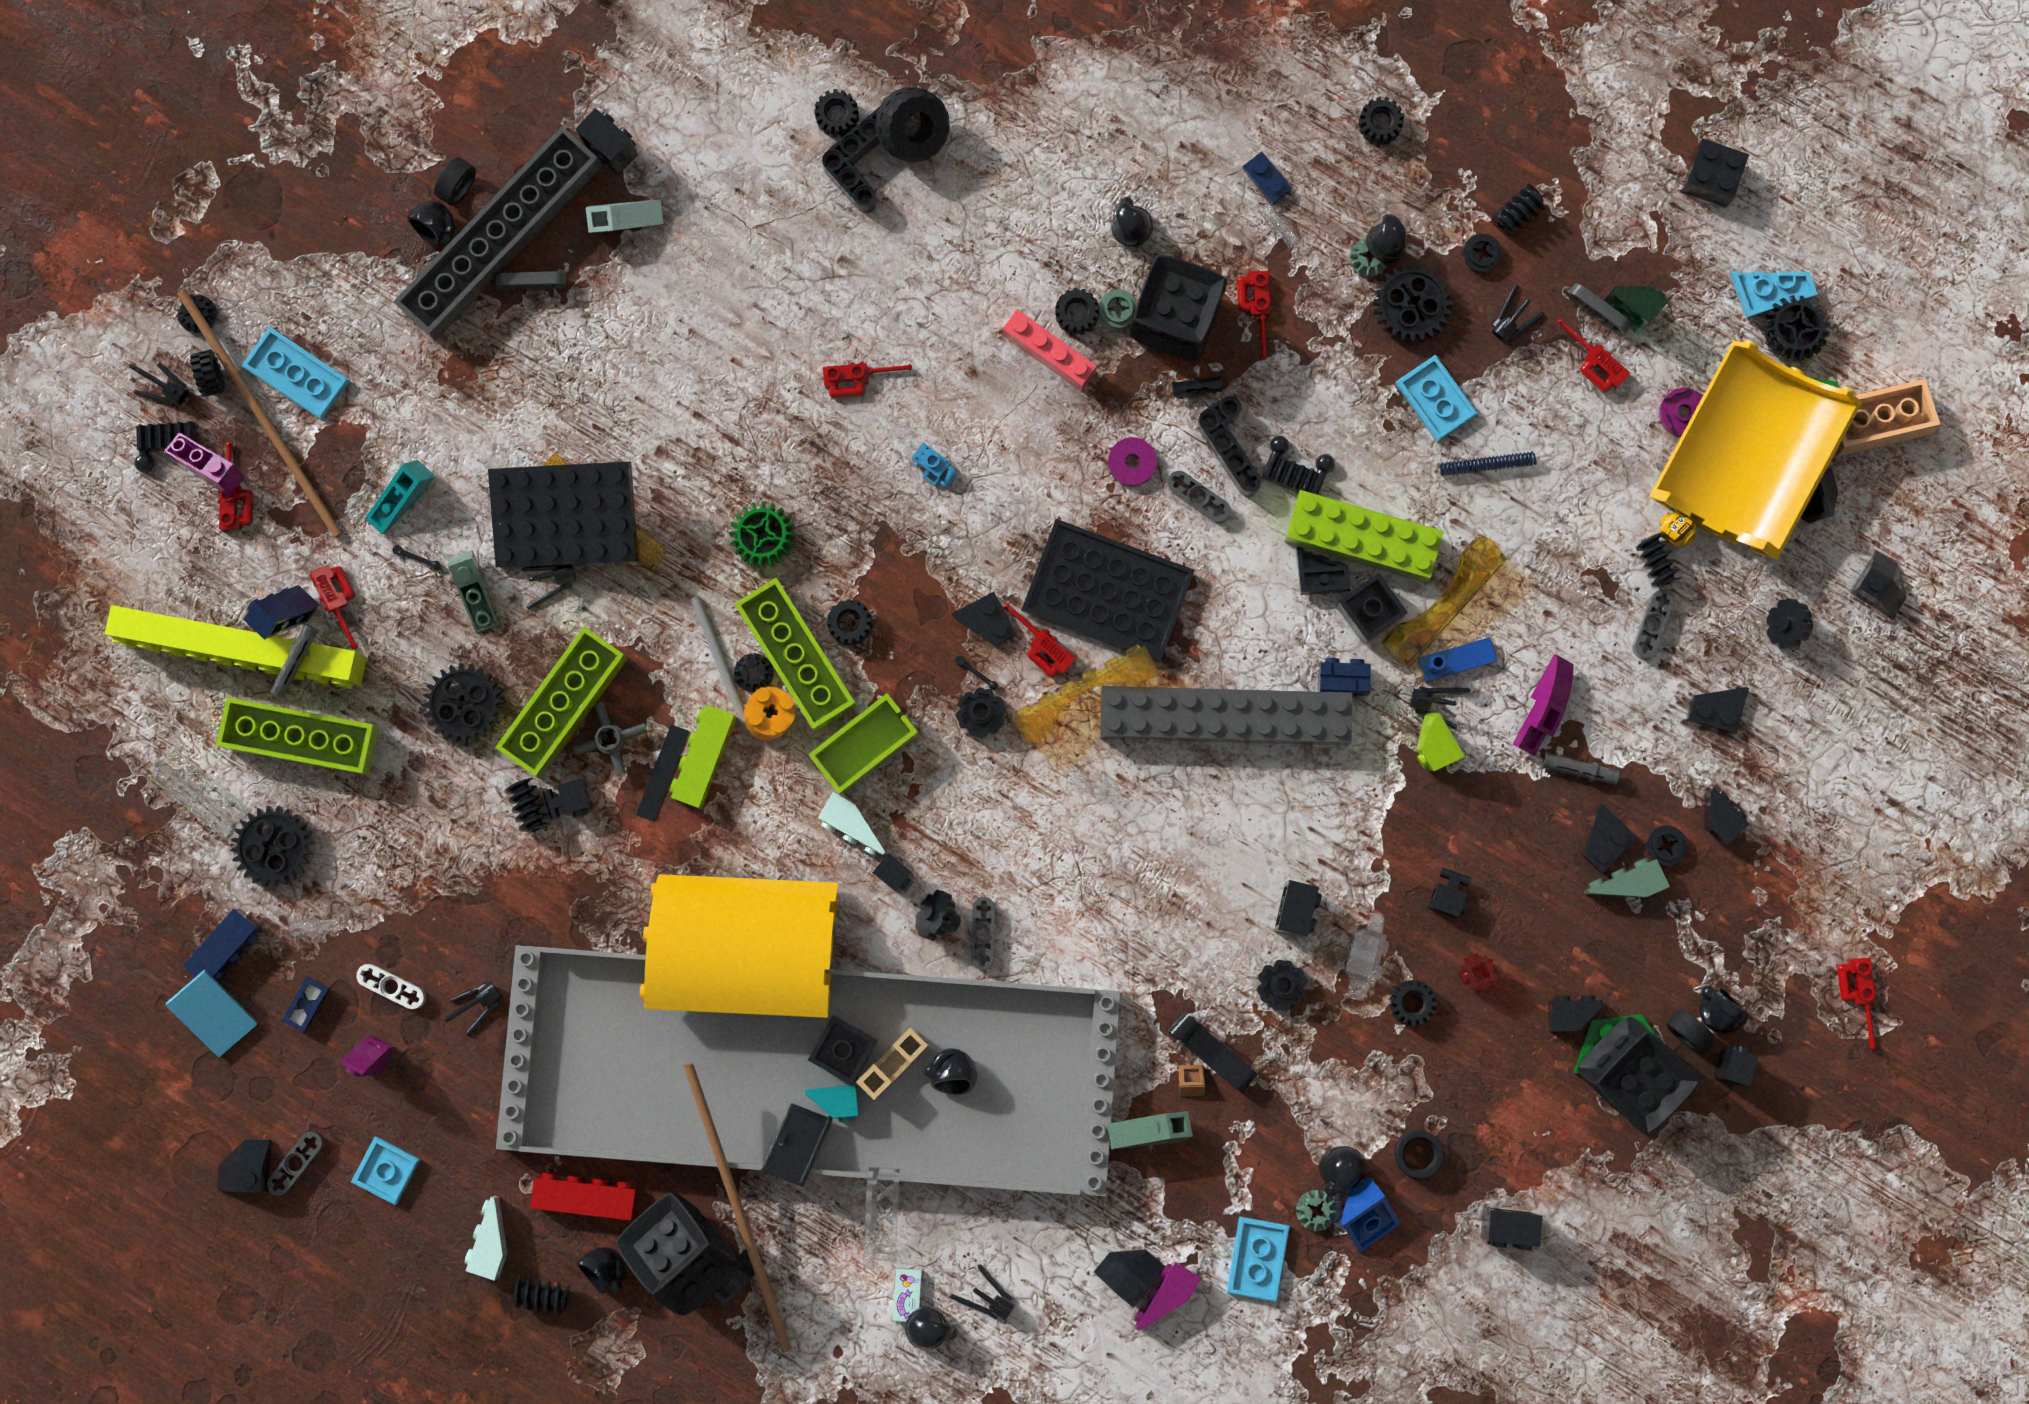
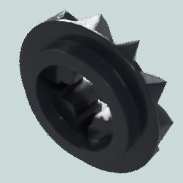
M1477 234L1469 238L1465 243L1462 257H1464L1466 266L1471 267L1474 272L1480 271L1485 273L1495 269L1502 258V248L1493 236ZM1486 245L1485 254L1489 256H1484L1481 261H1478L1479 254L1476 253V250L1480 251Z
M201 294L190 295L197 308L203 310L201 314L211 328L217 318V310L214 303ZM181 301V305L177 309V320L185 330L191 333H202Z
M755 652L744 655L736 662L734 669L736 683L747 692H756V690L762 687H768L774 675L771 662L764 655ZM759 664L757 671L762 678L753 676L749 679V672L745 667L753 669Z
M1661 826L1649 834L1646 843L1648 855L1653 860L1657 859L1659 864L1664 866L1679 863L1686 855L1687 840L1679 829L1673 826ZM1663 839L1666 842H1676L1670 847V853L1667 850L1658 851V848L1663 845Z

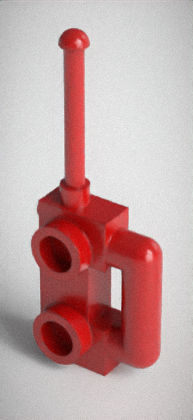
M1249 271L1248 276H1240L1237 279L1238 310L1240 312H1250V317L1259 316L1261 323V358L1266 359L1268 355L1266 350L1265 320L1266 316H1270L1272 308H1270L1272 298H1270L1269 292L1270 274L1269 271ZM1247 286L1254 287V301L1247 302Z
M1562 318L1557 320V324H1560L1589 352L1583 359L1585 363L1581 366L1580 372L1599 390L1607 393L1612 387L1616 389L1629 376L1630 372L1616 361L1609 351L1606 352L1602 345L1597 344L1595 347L1591 344L1589 345ZM1594 367H1598L1607 375L1605 381L1592 370Z
M859 362V364L850 363V365L823 367L824 387L829 389V396L833 399L863 396L865 394V385L869 384L868 375L891 371H911L912 365L867 368V363ZM855 381V387L838 388V382Z
M227 442L225 444L227 446L226 460L231 462L233 444ZM240 485L231 496L218 490L220 499H218L220 504L219 529L221 531L242 530V526H250L253 523V492L248 489L242 490ZM243 499V516L237 515V500Z
M325 565L310 571L309 577L320 596V602L324 604V610H327L328 614L333 612L337 616L352 646L351 648L356 650L358 644L355 643L340 610L347 606L348 600L355 597V592L343 568L336 566L330 569L329 565ZM333 578H337L343 592H336L331 582Z
M1009 603L1004 604V609H1007L1035 636L1034 640L1030 643L1032 648L1028 652V658L1050 678H1055L1059 673L1064 674L1077 659L1075 655L1057 640L1056 636H1052L1048 629H1042L1041 631L1035 629ZM1042 651L1055 661L1053 666L1039 655Z
M1870 957L1849 959L1847 964H1840L1837 967L1840 996L1844 1002L1853 1001V1005L1863 1004L1866 1011L1870 1042L1869 1049L1875 1050L1877 1046H1875L1870 1008H1872L1871 1003H1876L1877 995H1875L1876 986L1873 983ZM1849 973H1854L1856 991H1850Z

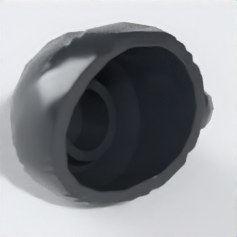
M1126 196L1121 199L1116 207V215L1111 224L1112 234L1115 240L1123 246L1137 247L1143 245L1153 233V218L1144 208L1134 206L1133 200Z
M428 201L418 204L415 208L411 209L407 220L417 234L429 245L435 246L441 242L444 246H447L453 240L452 234L455 230V222L452 213L444 204Z
M1392 214L1384 215L1382 223L1373 226L1367 233V248L1378 261L1385 264L1397 262L1405 253L1407 235L1404 225L1397 216Z
M1705 986L1702 989L1703 999L1699 1005V1012L1703 1023L1709 1029L1725 1034L1734 1032L1747 1023L1750 1015L1737 1004L1726 990L1721 987L1714 989L1711 986Z
M955 1048L940 1051L935 1055L932 1064L925 1068V1075L931 1078V1086L939 1092L950 1095H962L971 1091L978 1075L971 1057L967 1053Z
M1349 1146L1331 1148L1322 1155L1319 1161V1172L1326 1183L1325 1193L1328 1196H1335L1337 1192L1345 1193L1360 1183L1367 1169L1364 1156L1357 1149Z
M598 1247L582 1255L576 1262L578 1268L599 1293L604 1294L608 1290L612 1293H618L622 1289V1282L626 1279L627 1275L626 1263L615 1249Z
M923 1306L917 1308L908 1316L905 1322V1334L909 1342L920 1350H932L940 1346L944 1340H953L958 1335L957 1329L947 1324L943 1313L935 1307Z

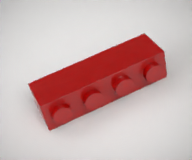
M542 1172V1177L534 1178L530 1208L633 1220L635 1219L639 1188H633V1183L617 1181V1186L607 1185V1180L592 1178V1183L582 1182V1177L567 1175V1180L557 1179V1174Z

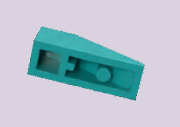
M419 460L402 464L365 519L381 534H385L423 495L435 478V475Z

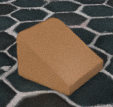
M1178 1065L1179 1095L1182 1097L1204 1096V1065Z

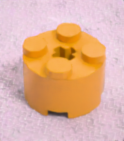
M762 687L756 690L750 696L744 709L743 721L746 728L753 737L762 741H774V739L782 737L788 732L795 719L794 701L785 691L776 687ZM770 710L773 712L772 714L775 715H772L771 718H767L766 713L764 712Z

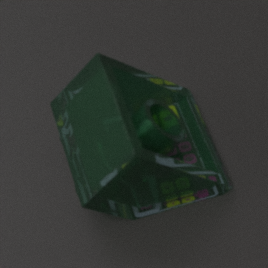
M1650 285L1614 287L1604 300L1631 321L1632 326L1630 329L1638 336L1668 303L1665 299V294Z

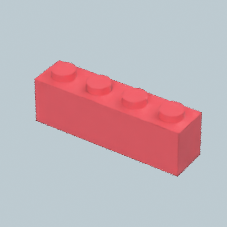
M1018 309L1003 327V336L1079 391L1082 392L1096 374L1097 366Z

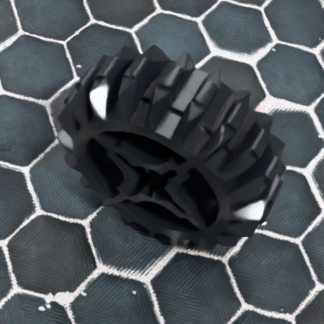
M1793 295L1789 297L1791 303L1782 298L1779 302L1781 301L1783 306L1774 303L1772 305L1774 309L1766 312L1765 317L1767 319L1762 322V326L1767 329L1762 331V335L1769 336L1765 344L1769 345L1772 343L1773 347L1770 351H1780L1778 354L1779 358L1784 357L1786 354L1788 361H1792L1796 357V360L1801 362L1804 356L1807 359H1811L1813 353L1818 354L1821 351L1820 346L1826 345L1827 341L1825 338L1830 335V332L1825 328L1830 326V322L1823 321L1827 313L1820 314L1821 305L1813 307V299L1805 303L1804 296H1800L1797 302ZM1795 312L1791 320L1779 321L1781 314ZM1805 316L1809 319L1811 324L1806 321ZM1780 333L1786 336L1787 341L1784 340ZM1801 337H1813L1810 344L1797 346Z

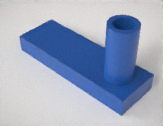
M1490 637L1418 658L1424 682L1497 661Z

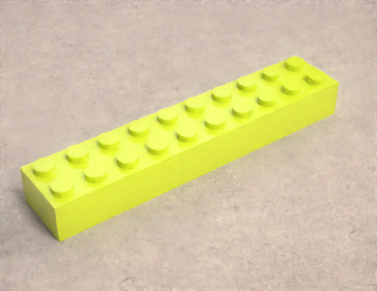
M113 605L110 608L104 633L113 638L112 642L124 647L135 648L137 646L144 648L146 651L155 653L162 651L182 658L185 653V656L192 657L194 660L208 662L209 658L210 661L217 662L220 665L232 667V663H234L233 665L250 671H256V667H258V670L277 676L291 651V644L296 642L294 639L278 636L264 640L256 632ZM312 643L309 648V656H305L294 679L304 680L306 676L307 679L324 685H328L329 681H331L332 684L345 689H352L353 685L361 687L367 658L356 651Z

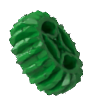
M764 501L761 502L759 509H757L755 503H751L752 511H748L746 507H743L742 510L745 515L741 516L738 513L735 515L740 522H731V527L737 529V531L729 532L730 537L736 538L730 542V545L737 547L734 550L736 555L743 553L741 556L742 562H746L750 558L749 565L751 567L755 566L757 560L759 561L760 568H764L765 561H768L769 566L773 567V559L776 558L779 563L783 562L780 556L781 553L785 556L790 555L789 551L785 549L786 547L794 548V543L788 539L796 538V534L788 531L793 530L795 525L794 523H787L791 517L789 514L782 516L784 513L782 507L775 512L776 505L774 503H771L768 509H766ZM758 517H765L762 518L760 524L756 526H747V524L753 519ZM772 519L780 523L782 537L771 532ZM761 530H765L768 535L767 538L763 537V540H760L757 535L759 531L762 533ZM743 532L754 538L753 551L745 547ZM778 544L772 551L760 553L766 545Z

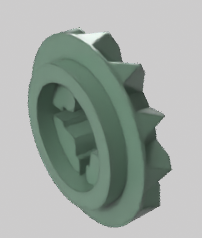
M1361 239L1351 250V265L1357 273L1363 276L1372 277L1379 275L1388 264L1373 258L1370 266H1368L1367 258L1363 257V255H1366L1369 249L1366 245V239Z
M1117 289L1106 293L1099 304V313L1102 321L1108 324L1109 327H1116L1118 329L1129 326L1134 319L1137 301L1132 294L1125 290ZM1117 300H1119L1121 308L1126 309L1121 312L1120 318H1118L1115 311L1111 310L1115 308Z
M1308 1191L1300 1197L1297 1203V1218L1309 1230H1326L1335 1221L1337 1214L1336 1203L1324 1191ZM1323 1201L1321 1211L1324 1212L1323 1214L1326 1217L1317 1215L1310 1220L1313 1211L1307 1205L1318 1206Z

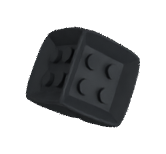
M1156 255L1137 302L1134 319L1130 325V337L1145 346L1182 359L1199 361L1216 320L1221 297L1226 290L1227 279L1213 270L1168 255Z
M1627 1017L1615 1025L1584 1057L1577 1069L1585 1081L1607 1103L1625 1116L1634 1128L1645 1135L1652 1133L1667 1121L1691 1096L1700 1081L1691 1068L1656 1035L1649 1032L1643 1023L1633 1017Z
M669 1193L652 1204L622 1232L615 1243L621 1257L641 1285L661 1305L681 1316L693 1312L705 1303L731 1279L740 1266L735 1253L714 1225L702 1215L696 1206L676 1193Z

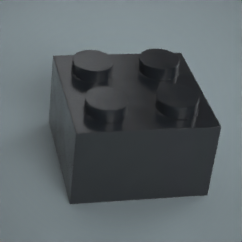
M595 108L575 130L583 145L619 176L638 156L635 149L636 144L631 139L632 135L624 127L619 129L614 124L615 120L607 112L601 113Z
M1703 138L1694 151L1680 192L1727 208L1735 197L1749 154Z
M1377 573L1344 596L1335 605L1363 645H1366L1400 621L1408 613L1380 573Z
M1292 880L1285 882L1274 932L1299 938H1306L1308 934L1313 933L1316 924V918H1312L1314 909H1319L1322 894L1318 893L1319 887Z
M832 1015L808 1061L845 1082L854 1085L875 1048L878 1039Z
M1483 1207L1480 1238L1487 1240V1244L1493 1247L1507 1248V1243L1512 1244V1247L1519 1250L1532 1251L1533 1246L1540 1247L1543 1216L1534 1212Z

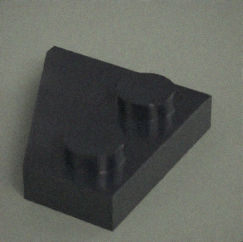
M1302 547L1296 548L1300 595L1350 592L1351 586L1347 564L1331 561L1328 557L1320 554L1317 556L1304 551L1305 548Z
M994 592L952 613L955 620L964 624L994 647L1017 636Z
M1742 687L1693 696L1686 720L1730 734H1737L1749 688Z
M1600 804L1596 810L1597 814L1589 833V840L1585 846L1583 857L1595 869L1603 873L1637 837L1603 804Z

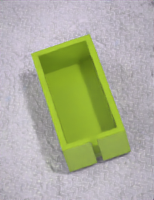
M888 693L808 754L840 796L844 795L919 736L918 731L905 715L901 716V710Z

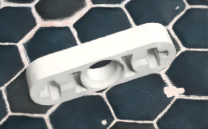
M365 964L357 971V981L362 986L406 1008L418 1009L426 1002V993L422 988L376 965ZM372 969V975L382 978L380 983L375 980H368L366 982L364 972ZM390 979L395 980L398 984V989L393 994H389L385 990V984ZM403 990L413 994L417 991V997L420 998L419 1001L410 1004L411 999L401 995Z

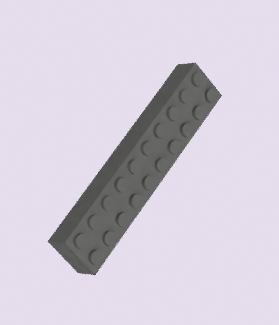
M562 126L393 302L429 337L436 341L495 279V275L501 273L602 168L598 157Z
M1102 686L1100 739L1348 746L1352 742V693Z

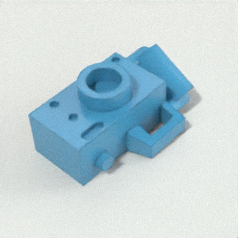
M924 442L911 457L916 467L920 466L925 470L923 478L934 486L940 483L942 486L949 488L958 474L956 469L951 466L950 461ZM929 474L936 478L935 482L928 478Z

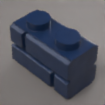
M1325 658V662H1320L1318 666V692L1352 693L1354 696H1368L1370 694L1371 664H1365L1364 659H1350V663H1340L1339 658Z

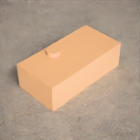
M1923 379L1855 395L1862 404L1836 450V455L1839 457L1932 435L1940 426V421L1926 380Z

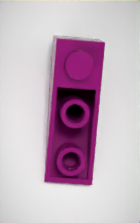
M181 433L177 434L164 451L198 477L228 496L233 494L245 478L233 463Z
M367 1036L340 1064L347 1067L346 1072L356 1077H360V1075L372 1077V1075L382 1074L395 1047L375 1036Z
M1175 1260L1172 1264L1167 1263L1160 1274L1163 1278L1158 1287L1154 1285L1147 1296V1299L1150 1301L1146 1308L1141 1307L1133 1319L1137 1322L1135 1329L1138 1331L1187 1302L1202 1278Z

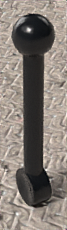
M395 545L392 549L395 555L399 556L402 554L430 565L433 570H438L441 567L439 561H430L403 550L399 545Z
M963 656L956 657L955 662L958 666H964L987 683L991 690L998 689L996 681L989 680L965 662Z

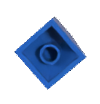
M1371 1177L1349 1191L1341 1224L1359 1253H1361L1400 1226L1401 1223L1387 1198Z

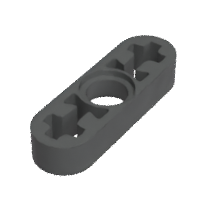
M557 271L499 273L495 275V287L498 290L504 291L566 288V274Z
M1575 283L1567 293L1568 298L1616 334L1625 336L1631 328L1632 323L1627 317L1584 286Z
M1174 471L1170 474L1167 486L1174 495L1214 523H1222L1227 520L1230 514V507L1225 500L1183 471ZM1180 477L1183 478V484L1188 488L1190 483L1194 485L1189 490L1188 496L1184 495L1186 489L1182 486L1174 487V478L1177 480ZM1200 490L1204 492L1206 499L1203 503H1195L1192 500L1191 495L1194 491ZM1210 498L1213 499L1211 505L1214 507L1223 506L1224 516L1221 514L1217 517L1214 516L1215 510L1210 506L1208 510L1204 509Z
M1658 590L1650 597L1632 646L1633 652L1638 658L1647 659L1657 651L1674 605V597L1668 590ZM1664 596V601L1668 604L1662 606L1659 613L1651 612V609L1653 611L1658 609L1659 602L1656 601V598ZM1649 618H1656L1660 622V628L1657 631H1651L1647 627V620ZM1647 636H1656V639L1653 637L1649 639L1648 647L1651 650L1643 653L1642 647L1639 644H1643Z
M980 897L974 902L972 908L971 962L975 968L986 970L994 962L995 905L990 898ZM983 901L987 903V906H991V911L986 912V920L991 918V924L986 922L976 924V918L981 919V911H977V906H981ZM981 926L988 927L991 932L989 939L986 941H981L976 937V930ZM975 943L980 945L991 944V949L985 948V955L990 957V960L985 962V966H980V962L975 961V957L980 956V948L975 949Z
M313 1131L302 1135L269 1177L267 1187L270 1193L280 1196L292 1190L323 1150L325 1139L322 1134ZM316 1138L317 1140L315 1141V1144L317 1145V1148H310L306 1152L307 1155H310L308 1159V1157L304 1153L299 1152L298 1149L300 1148L301 1150H305L309 1146V1142L307 1141V1139ZM294 1156L300 1157L303 1162L302 1168L298 1171H294L290 1167V1160ZM287 1173L294 1176L293 1179L291 1176L285 1179L283 1182L284 1186H286L285 1189H276V1179H282Z

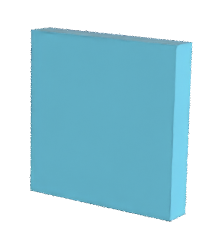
M375 1136L351 1183L397 1205L421 1159Z

